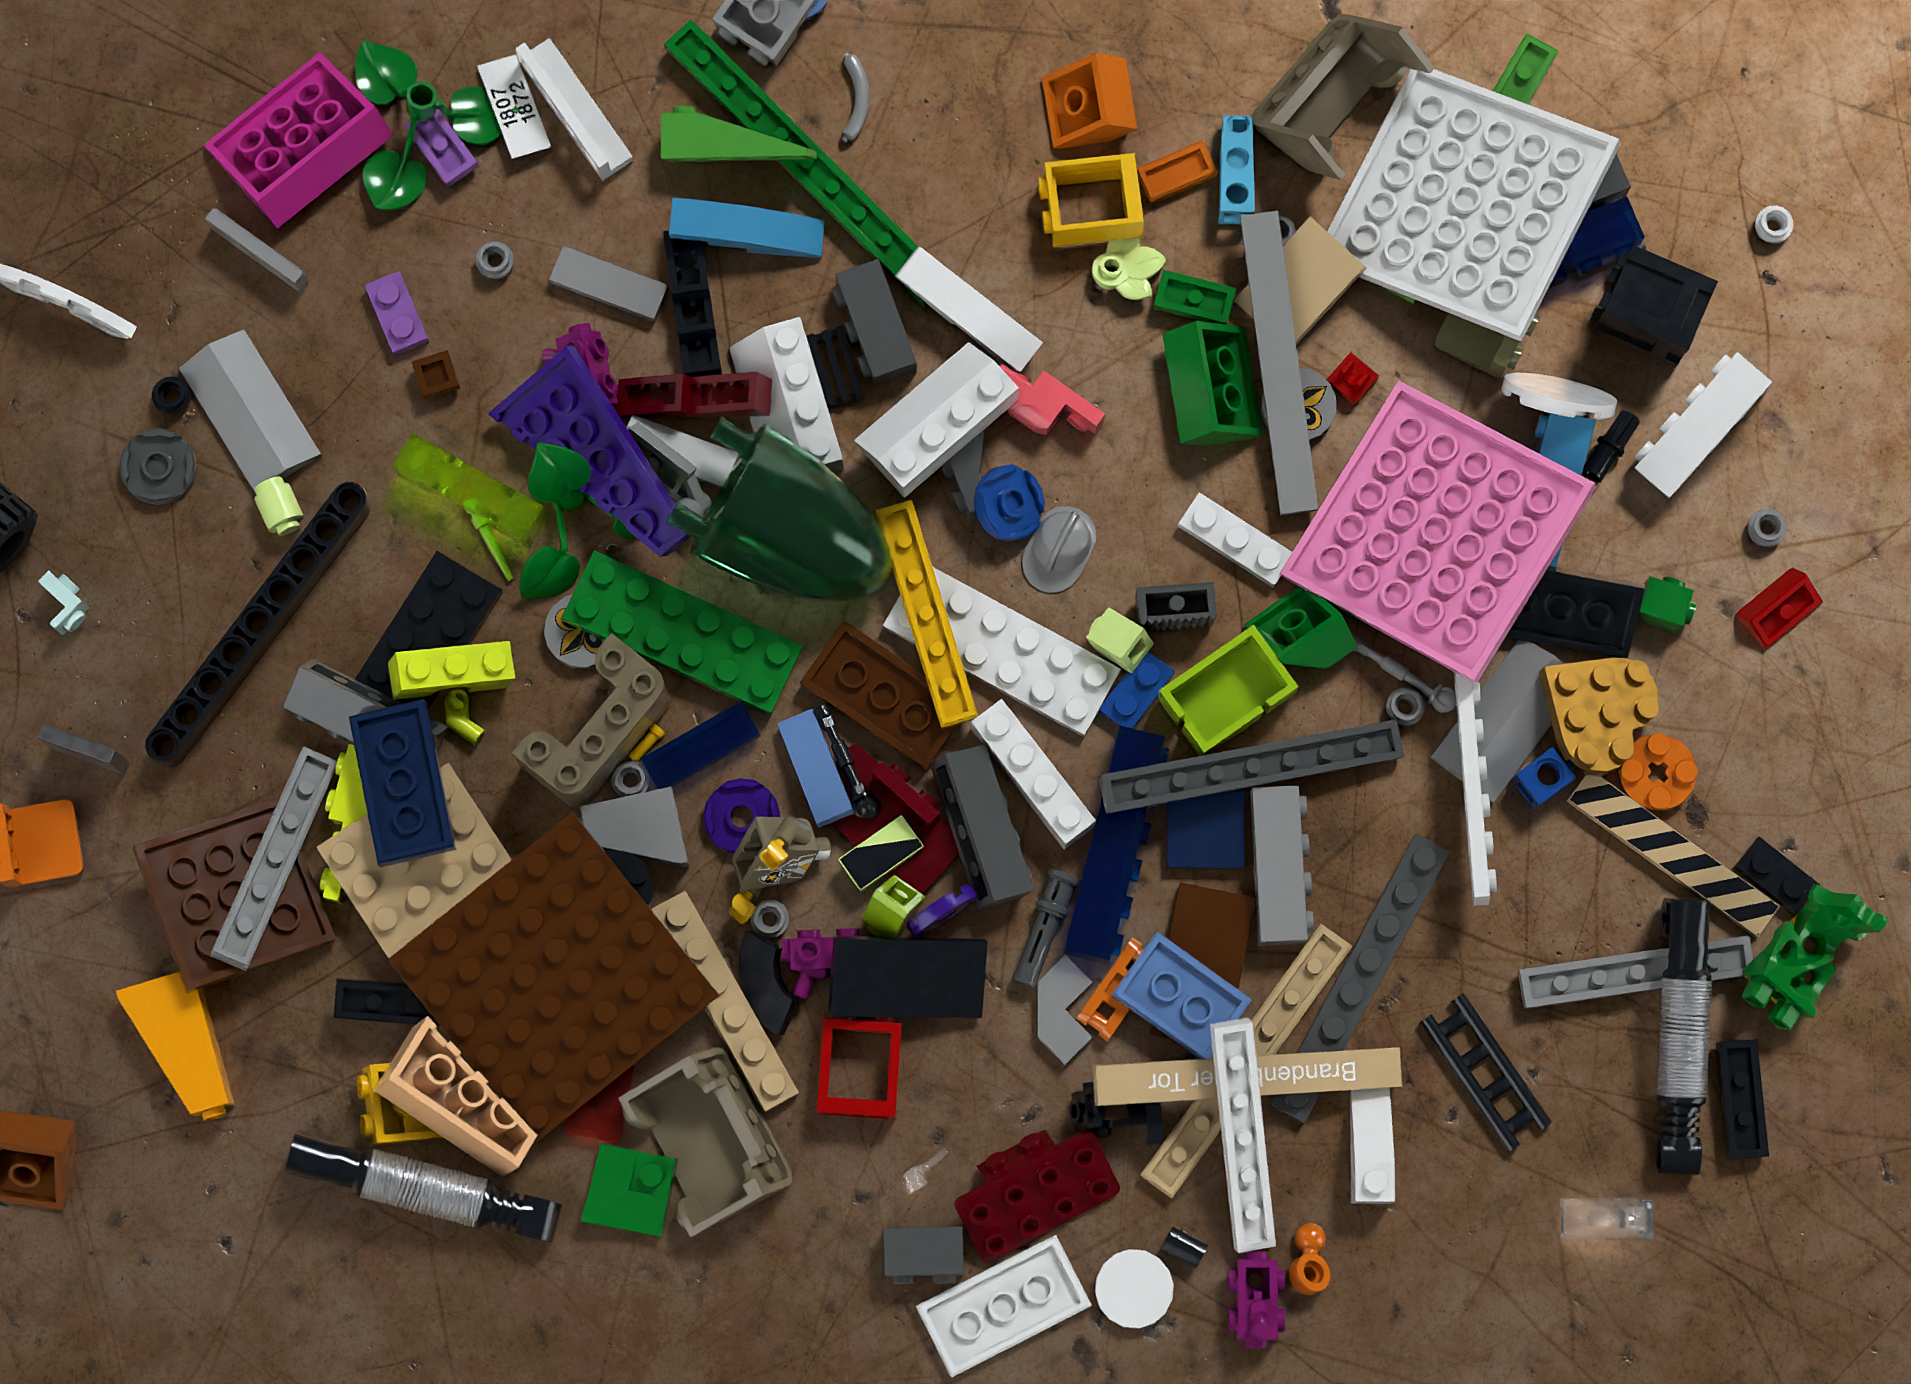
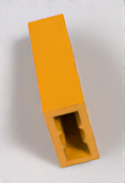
M179 972L116 990L119 1001L189 1113L196 1117L202 1116L203 1121L225 1116V1109L235 1106L203 988L187 993Z

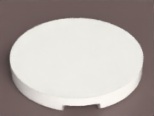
M1534 373L1506 374L1501 389L1505 396H1511V392L1519 395L1520 404L1572 418L1575 415L1585 416L1587 412L1595 413L1594 418L1597 420L1609 419L1614 416L1617 405L1615 397L1600 389L1563 378Z

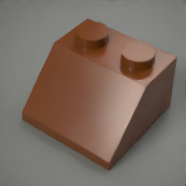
M0 1110V1201L57 1210L65 1209L76 1152L75 1121Z

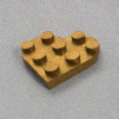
M1613 657L1544 666L1539 670L1560 752L1566 761L1570 759L1577 767L1584 769V774L1602 776L1618 769L1634 753L1633 732L1640 730L1658 714V689L1652 676L1649 674V668L1646 663L1641 660L1632 661L1628 658Z

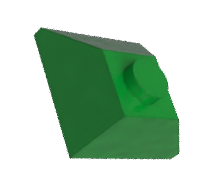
M1299 586L1244 624L1245 629L1252 625L1257 628L1282 664L1327 669L1358 647L1342 614L1323 597Z

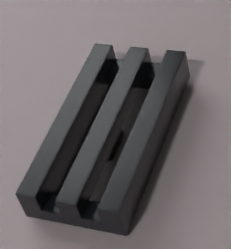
M843 325L831 331L827 329L821 331L820 334L814 335L813 333L807 335L827 408L830 409L864 399ZM836 338L839 339L854 393L847 394L832 340ZM822 342L825 344L840 397L837 398L832 396L817 344Z

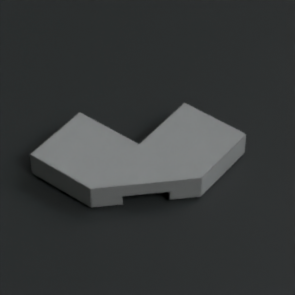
M1066 955L1037 983V1038L1064 1065L1093 1038L1066 1011L1093 983Z

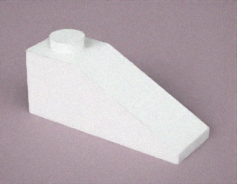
M1390 1087L1350 1090L1351 1204H1391L1395 1202V1161Z

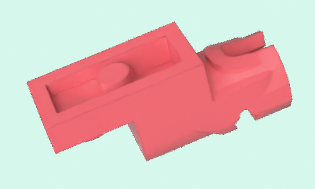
M1004 364L1000 366L1019 387V400L1007 409V414L1031 431L1047 436L1064 413L1068 415V422L1081 432H1086L1088 429L1093 434H1096L1104 424V412L1045 370H1043L1032 385L1030 383L1031 378L1011 370Z

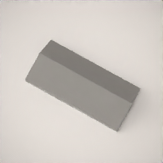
M244 329L207 344L179 368L253 490L255 486L267 479L281 476L284 479L322 456Z
M1522 639L1516 642L1481 689V705H1474L1475 719L1483 720L1484 742H1477L1478 757L1485 756L1487 765V779L1480 780L1481 794H1489V801L1492 804L1552 724L1539 670L1544 666L1563 664L1555 655L1530 641ZM1457 722L1431 756V759L1463 782Z

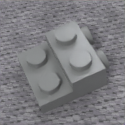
M725 0L712 20L719 28L716 34L727 43L735 46L739 41L750 48L747 55L759 64L766 66L770 61L777 66L798 36L797 30L817 0Z

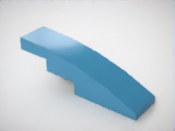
M672 198L669 236L673 239L708 241L709 246L746 248L747 253L822 259L825 220L751 206Z

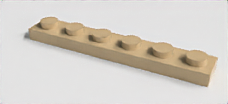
M684 891L652 908V911L720 994L719 997L705 1007V1010L763 1114L797 1096L799 1092L687 892Z

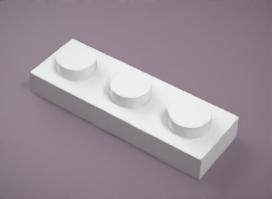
M1200 492L1178 523L1179 528L1272 588L1280 579V572L1292 554L1290 550Z

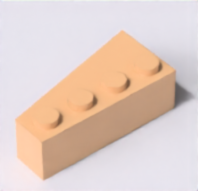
M427 1016L411 1029L374 1091L503 1178L520 1166L537 1134L504 1098L499 1099L486 1085L488 1081L479 1071L474 1072L459 1055L461 1053L451 1041L447 1042L435 1029L437 1025Z

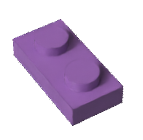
M438 109L431 119L418 122L414 142L448 188L479 167L477 161ZM410 121L404 124V128L407 131V133L409 131Z
M400 271L365 285L394 356L429 342Z

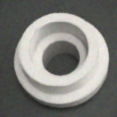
M1768 206L1757 215L1755 230L1762 240L1768 243H1780L1791 234L1793 219L1786 209L1780 206ZM1770 220L1776 221L1779 224V230H1770L1767 222Z

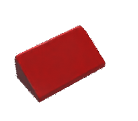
M1790 568L1736 613V616L1764 649H1767L1823 603L1807 574L1795 568Z

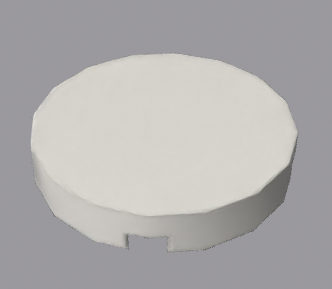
M1129 1249L1116 1253L1102 1265L1096 1277L1095 1295L1100 1309L1110 1321L1122 1327L1139 1329L1154 1324L1166 1313L1172 1301L1174 1284L1169 1269L1158 1257L1144 1250Z

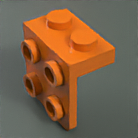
M63 799L14 809L0 804V884L7 888L77 876L84 871L75 805L72 801Z

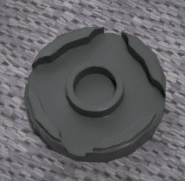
M160 428L146 430L138 434L137 438L133 439L124 448L120 459L121 479L132 495L142 502L154 505L173 503L183 497L194 484L198 469L196 455L188 442L174 431Z

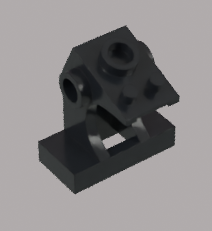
M1094 1082L1083 1083V1090L1071 1093L1072 1100L1069 1112L1071 1120L1075 1123L1076 1132L1088 1129L1093 1131L1096 1138L1112 1136L1111 1129L1145 1126L1147 1145L1161 1144L1165 1141L1160 1102L1127 1104L1128 1118L1106 1120L1104 1105H1095Z

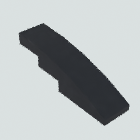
M669 230L663 231L683 374L690 377L722 375L703 241L673 239L669 236Z

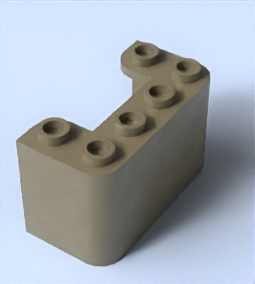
M612 633L595 654L597 671L610 682L608 690L611 694L572 742L566 747L549 733L536 731L527 735L512 752L517 763L525 772L571 807L580 808V806L588 805L611 779L614 770L625 762L628 755L650 731V728L654 723L658 722L669 706L670 697L661 673Z

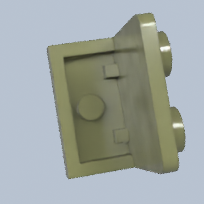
M1448 313L1435 339V346L1438 349L1499 379L1502 377L1506 367L1514 370L1524 350L1517 346L1518 340ZM1535 314L1525 335L1531 336L1540 318L1539 315Z

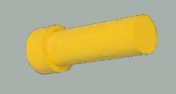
M655 723L650 728L651 731L628 755L632 761L638 762L659 738L662 739L666 734Z

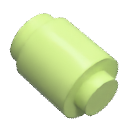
M277 476L255 486L256 496L254 500L270 533L278 532L279 536H285L300 528L299 522L304 519V515L289 483H285L281 476Z

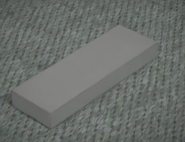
M213 208L206 216L205 220L213 231L301 293L308 285V279L303 270L218 209Z
M566 246L562 247L549 278L551 284L652 322L656 321L669 290L668 285Z

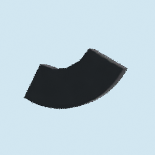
M752 930L745 931L739 953V975L743 993L760 1022L777 1036L784 1035L799 1000L788 991L781 977L779 961L782 947Z

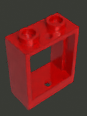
M851 1016L824 1018L817 1114L896 1120L902 1023H894L895 1017H871V1021L855 1020L856 1017ZM833 1031L891 1034L887 1101L829 1097Z

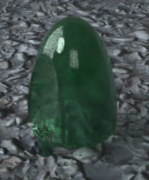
M724 417L719 419L709 438L715 439L739 453L738 458L740 459L729 473L705 517L678 501L666 522L695 538L690 554L722 571L758 586L806 599L850 601L870 596L880 590L888 581L891 573V552L879 524L860 498L810 452L766 423L756 433L753 431L750 434L725 420Z

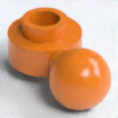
M1306 1223L1301 1225L1295 1233V1244L1302 1252V1256L1296 1258L1291 1263L1289 1279L1299 1293L1313 1295L1328 1286L1330 1282V1269L1326 1261L1318 1255V1252L1323 1249L1326 1242L1324 1230L1317 1224Z

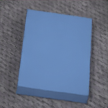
M1158 931L1152 936L1111 994L1119 1002L1198 1059H1209L1213 1056L1210 1024L1239 1019L1252 1001L1244 993Z

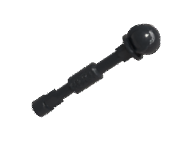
M823 704L813 711L823 730L827 732L832 744L830 747L840 769L845 770L853 787L851 790L854 797L851 801L854 813L862 819H872L880 811L881 803L877 797L873 796V791H867L865 785L861 784L853 767L854 760L845 741L840 739L836 731V723L828 705Z

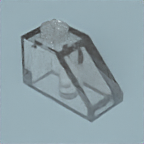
M1627 1197L1561 1199V1239H1653V1200Z

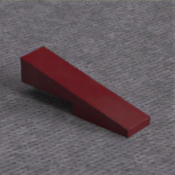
M758 372L699 377L671 374L619 379L616 412L620 418H631L632 415L641 418L770 416L772 379Z

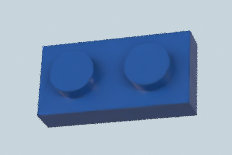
M1148 652L1132 674L1128 671L1100 707L1099 713L1130 734L1157 698L1159 690L1175 674V670Z

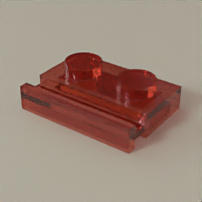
M631 1066L567 1117L564 1134L621 1144L625 1117L623 1115V1106L618 1098L631 1091L635 1067Z

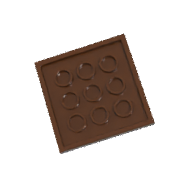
M280 797L133 846V853L187 993L319 948L336 940L302 849H300L247 970L244 971L210 956Z

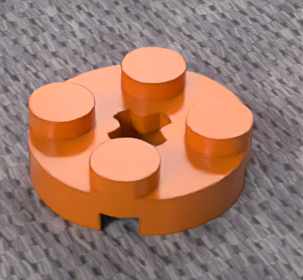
M1663 733L1643 736L1634 741L1633 755L1619 767V784L1622 792L1648 811H1666L1680 805L1691 794L1698 775L1697 766L1689 749L1679 740ZM1653 763L1655 766L1661 764L1665 767L1664 775L1667 778L1664 782L1660 779H1656L1654 782L1649 779L1648 776L1651 774V770L1648 767L1649 764Z

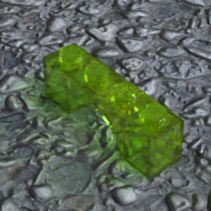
M411 433L392 465L398 476L430 494L440 495L466 508L490 524L495 530L527 548H530L548 517L543 505Z

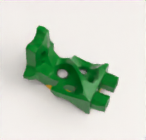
M1817 884L1813 885L1809 891L1806 906L1793 919L1785 921L1779 926L1767 947L1742 970L1741 974L1749 980L1742 998L1756 1008H1765L1771 999L1776 1005L1769 1014L1768 1021L1780 1030H1791L1799 1018H1814L1816 1016L1818 997L1837 970L1831 963L1834 960V952L1837 946L1849 938L1854 941H1860L1866 937L1867 933L1880 932L1886 926L1889 919L1867 907L1863 899L1857 894L1835 893ZM1808 938H1814L1818 945L1811 954L1804 950V942ZM1810 970L1812 977L1806 985L1804 977L1807 971Z

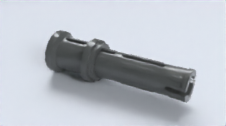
M1049 869L1047 873L1050 877L1042 899H1038L1036 902V910L1039 913L1026 943L1016 974L1013 976V980L1034 988L1037 986V980L1049 953L1060 920H1065V917L1069 915L1070 911L1067 907L1074 888L1079 887L1081 883L1080 879L1054 869Z

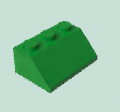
M1194 321L1163 333L1164 354L1167 360L1180 443L1207 446L1264 436L1246 328Z

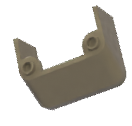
M1343 14L1331 20L1257 106L1251 115L1252 124L1260 134L1306 170L1341 180L1345 173L1333 160L1336 146L1329 139L1330 135L1372 86L1378 88L1393 87L1402 80L1408 68L1431 74L1435 67L1403 27Z

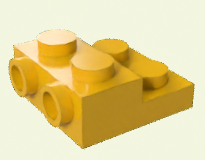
M390 1063L371 1064L362 1068L363 1075H358L356 1079V1090L359 1099L365 1098L366 1114L360 1116V1131L363 1138H369V1146L443 1139L438 1133L374 1091Z

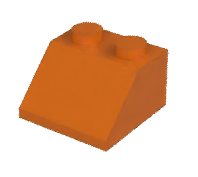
M1093 53L1042 77L1053 148L1061 149L1109 142L1138 130L1126 58Z

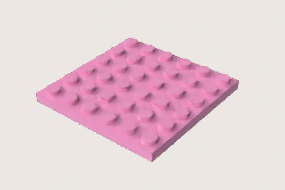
M1398 380L1280 574L1284 579L1323 597L1335 607L1477 684L1597 486L1589 479Z

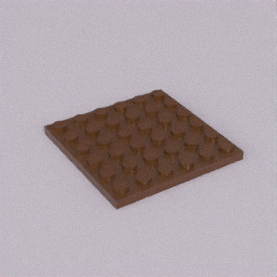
M574 812L567 815L387 959L475 1070L479 1071L488 1081L487 1085L499 1099L504 1098L537 1134L534 1143L539 1141L720 996Z

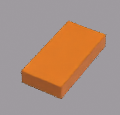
M1201 140L1137 167L1139 184L1150 206L1218 177V170L1204 141Z

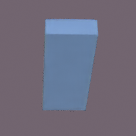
M813 708L777 723L817 826L820 828L854 814L853 807Z

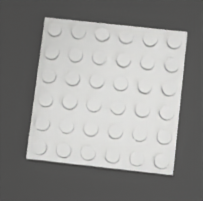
M1411 69L1327 232L1367 267L1359 276L1360 278L1522 341L1620 147V140L1435 69L1431 74Z

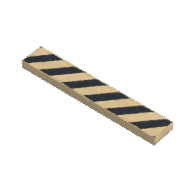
M1585 775L1566 801L1700 899L1710 901L1711 907L1754 938L1759 937L1779 909L1780 905L1601 776Z

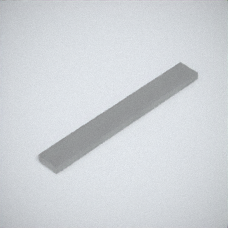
M1278 211L1240 215L1280 516L1318 511Z

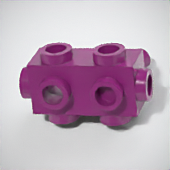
M590 323L577 324L568 328V334L555 339L557 349L545 348L543 350L542 360L544 363H547L566 346H574L612 406L618 404L616 397L618 385L610 373L608 365L609 349L601 336V332L592 331Z
M859 928L836 929V936L875 937V935L860 936ZM797 930V938L782 939L783 962H790L791 970L801 972L793 994L808 999L815 977L828 978L829 969L831 968L833 937H821L820 930Z
M1244 1252L1245 1259L1236 1260V1268L1228 1269L1229 1292H1236V1308H1229L1228 1329L1229 1332H1236V1340H1245V1348H1269V1340H1278V1332H1285V1309L1278 1308V1292L1285 1291L1284 1268H1278V1260H1268V1252ZM1252 1273L1260 1274L1263 1279V1283L1259 1288H1253L1249 1284L1248 1279Z

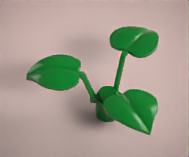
M366 39L361 42L355 61V78L359 91L372 104L377 106L389 105L396 96L401 101L406 100V110L411 117L402 157L392 150L379 151L367 160L363 169L364 187L373 207L383 211L397 210L414 202L421 195L426 185L427 175L424 165L418 161L408 160L419 121L431 119L435 115L436 110L439 109L446 118L454 119L453 130L462 141L471 145L489 144L499 138L502 131L486 88L470 86L455 91L450 99L452 109L450 111L444 105L442 99H437V92L430 83L424 81L417 82V66L408 54L399 49L379 45ZM515 105L511 110L517 114L518 107Z
M537 443L535 458L527 483L533 498L546 503L554 502L552 507L556 512L560 548L557 550L552 546H544L528 558L519 580L520 594L526 599L555 596L565 592L575 583L580 573V563L576 556L566 554L568 542L563 509L574 510L578 508L584 498L589 499L599 507L598 502L588 493H582L579 490L590 479L591 469L587 460L573 450L548 443ZM606 513L610 517H615L612 513ZM615 518L613 530L617 535L629 539L636 538L626 529V525Z

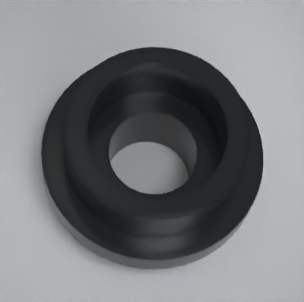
M165 377L159 380L152 390V401L156 408L164 414H178L186 409L190 402L191 393L189 387L182 379L177 377ZM170 391L178 392V398L174 402L166 401V395Z

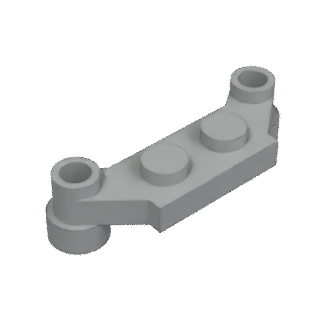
M639 422L635 423L632 427L626 426L669 495L676 500V506L693 530L702 522L703 515L712 507L711 499L706 493L702 492L695 476L697 467Z

